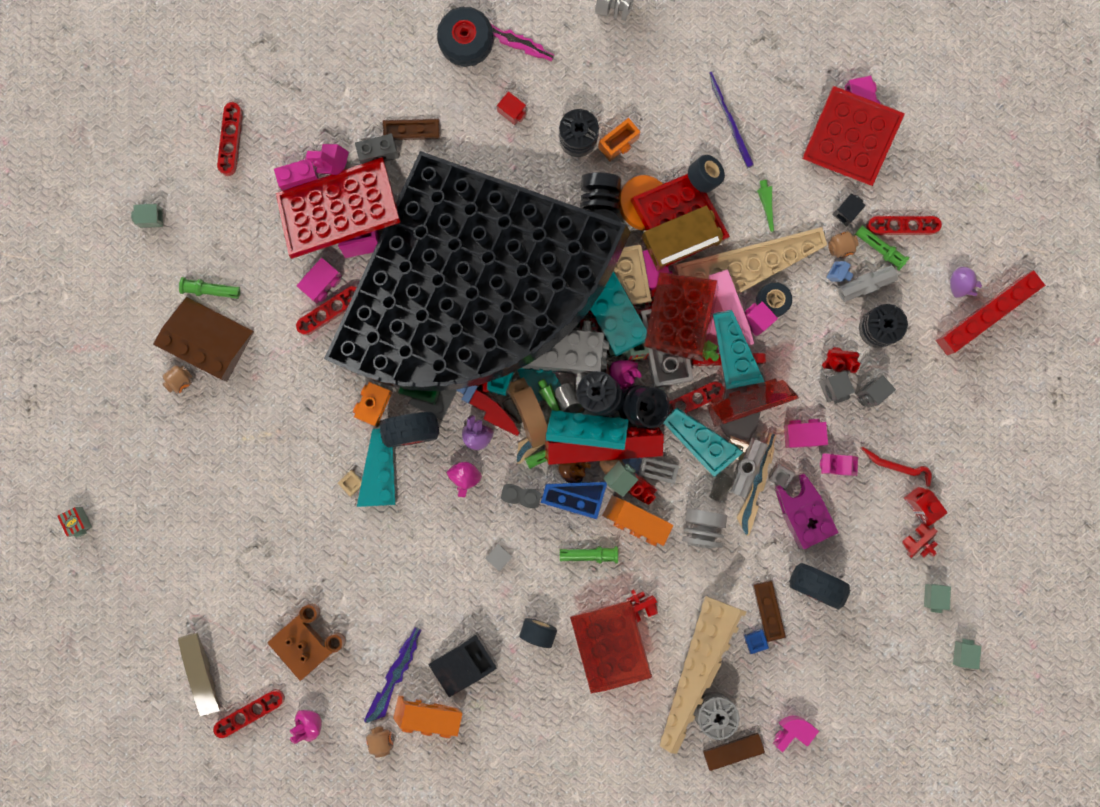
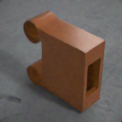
M313 603L302 607L299 615L267 642L299 681L309 675L332 653L341 650L346 643V639L341 633H333L324 641L309 623L318 619L321 613L319 606ZM307 608H311L314 611L313 618H309L306 615ZM332 638H337L340 641L339 647H334L331 644Z

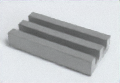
M648 457L641 458L642 462L639 465L638 475L675 484L679 465ZM646 462L674 468V470L671 472L646 465ZM647 469V470H651V471H655V472H659V473L671 475L672 478H671V479H668V478H664V477H660V476H656V475L644 473V470Z

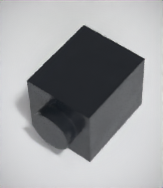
M851 193L832 215L847 227L866 205L858 195Z

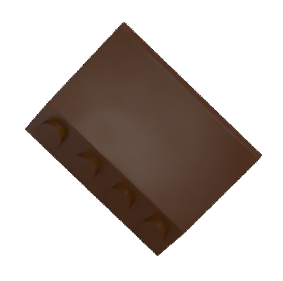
M186 297L163 325L153 345L228 382L254 331Z

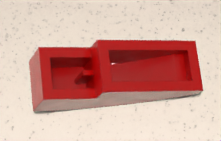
M476 390L469 404L486 412L483 418L485 421L518 437L520 433L507 413L488 396Z

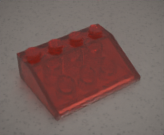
M660 272L644 347L685 359L704 361L719 290L718 281Z
M774 378L765 381V386L759 387L756 384L747 387V392L740 393V390L729 393V398L722 399V396L711 400V404L707 405L713 425L716 427L799 399V397L784 380L777 381Z
M631 600L580 611L570 616L591 694L652 678Z

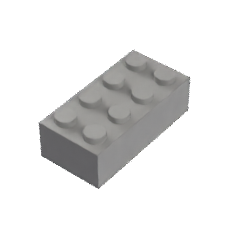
M679 304L641 311L639 314L640 319L650 335V339L647 340L650 352L647 358L653 387L661 388L693 381Z

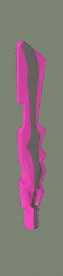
M491 24L493 35L499 39L501 44L523 50L525 54L536 58L553 61L555 55L544 50L541 44L534 43L531 38L516 35L511 29L503 32Z

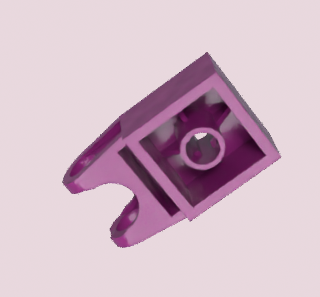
M802 473L799 475L801 491L798 496L790 497L781 485L775 486V492L784 520L798 548L805 550L839 532L821 496L808 477ZM809 519L813 521L812 527L807 526Z

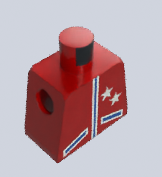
M917 487L904 497V500L919 520L926 526L934 524L948 513L935 494L929 489Z

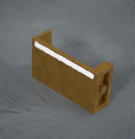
M704 206L644 231L641 237L657 271L664 269L669 263L714 244L718 246L723 241V233L714 222L715 216L712 210Z

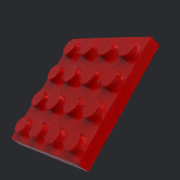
M832 86L801 159L873 186L905 113Z
M688 174L636 195L630 200L646 231L707 206L714 213V222L723 233V241L730 237L707 193L697 190L691 184ZM695 252V253L690 254V255H688V256H686V257H683V258H681V259H679V260H676V261H674V262H672V263H669V264L666 265V267H668V266H670V265H672V264H674V263H676V262H678V261H681V260H683V259H685V258H687V257H689V256H692V255H694V254H696V253H698V252Z

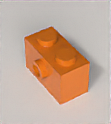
M627 118L599 140L598 148L610 162L619 154L627 153L632 148L631 145L639 139L641 132L630 118Z
M371 382L368 385H364L361 391L362 399L360 403H356L353 409V413H355L354 418L378 427L393 392Z

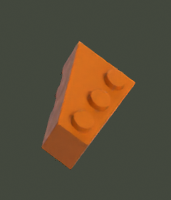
M613 495L602 515L614 521L613 526L623 531L626 527L631 530L629 534L639 539L641 535L646 537L645 542L655 547L657 543L662 546L665 545L674 526Z
M398 695L393 719L402 729L401 731L406 733L421 731V734L432 736V733L440 734L439 736L443 738H451V736L458 737L463 713L455 707L436 703L434 705L422 703V700L418 699L415 702L405 701L404 696Z

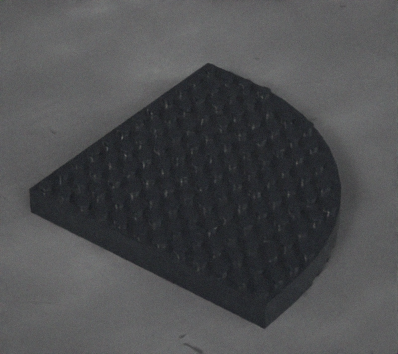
M420 151L396 202L401 222L384 228L324 359L367 379L408 390H456L481 385L507 376L551 350L585 317L603 292L631 232L624 223Z

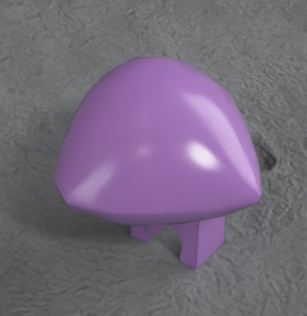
M968 267L957 268L952 273L950 279L951 292L955 298L963 297L967 294L976 296L978 293L974 288L982 287L981 282L976 279L975 272Z
M473 415L467 418V425L462 430L464 444L468 448L478 451L484 449L494 435L492 428L482 425L481 420L475 422V416Z

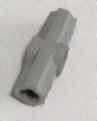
M890 265L874 273H866L852 282L838 287L840 298L847 302L861 295L865 296L879 290L880 287L894 283L898 280L896 269Z
M754 438L751 439L744 459L739 463V471L730 492L747 498L754 479L760 472V464L768 444ZM751 463L753 470L747 473L746 466Z

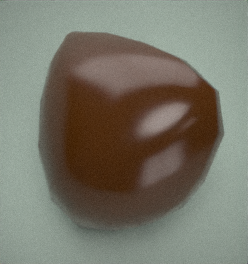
M588 462L558 464L557 470L561 478L566 482L581 483L586 475L585 468L590 469L591 465Z

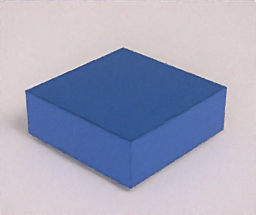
M762 629L743 635L750 654L769 649Z

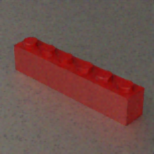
M1034 270L1024 274L935 341L947 356L956 353L1046 285Z
M630 427L627 430L625 450L546 441L545 435V457L548 465L663 456L664 435L659 427Z

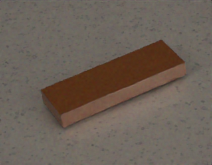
M439 119L383 120V135L392 134L394 140L440 139Z
M772 580L752 584L766 641L770 642L786 638Z
M759 733L703 751L709 771L765 753Z

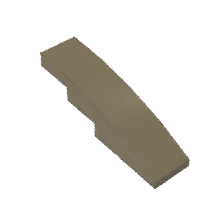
M198 632L179 637L178 643L183 664L200 716L220 711L221 706L215 693L216 685L209 670L211 665Z

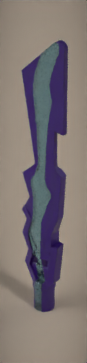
M709 72L712 90L726 115L727 123L731 128L746 167L750 168L754 166L751 156L746 149L731 113L727 110L713 73Z
M414 627L411 636L407 638L399 651L401 654L385 677L387 683L382 693L377 692L364 719L365 723L386 716L394 686L403 681V672L409 669L408 664L413 660V652L417 649V640L422 631L421 629Z

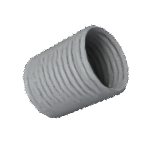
M563 384L555 390V396L563 412L577 413L582 408L573 384Z

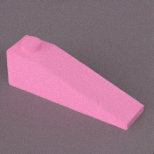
M728 269L709 275L708 340L718 346L713 313L732 310L748 346L754 344L748 321Z

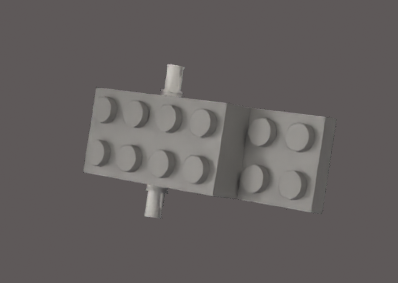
M583 321L582 331L572 330L551 350L522 368L526 370L534 369L537 371L577 374L576 385L578 386L580 380L588 373L594 371L602 372V370L607 369L609 342L605 340L604 333L591 332V321Z

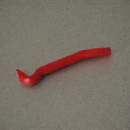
M864 447L860 448L876 465L911 476H919L923 471L925 473L926 487H930L932 472L928 467L920 466L914 469L882 459Z

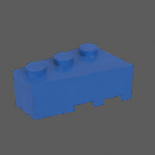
M607 483L546 484L541 503L597 519Z

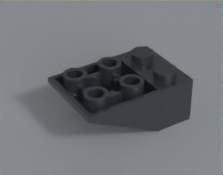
M478 632L428 664L448 697L481 680L498 668V663Z

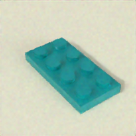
M613 272L603 292L590 310L615 356H618L649 340L650 335L616 274Z
M551 411L546 441L625 450L629 420L599 415Z

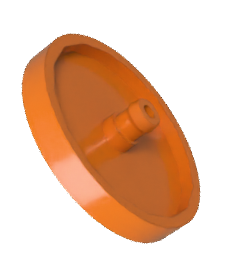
M640 175L630 179L621 188L618 196L620 197L618 205H620L619 211L623 219L635 229L646 231L630 200L636 195L662 185L663 183L658 179L648 175Z

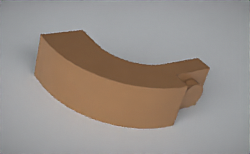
M524 377L511 382L508 392L519 411L527 439L532 448L545 444V435L548 427L531 386H528Z

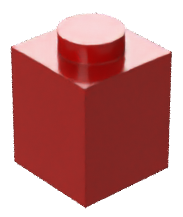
M509 91L497 104V112L513 125H516L518 121L522 122L527 115L526 105Z

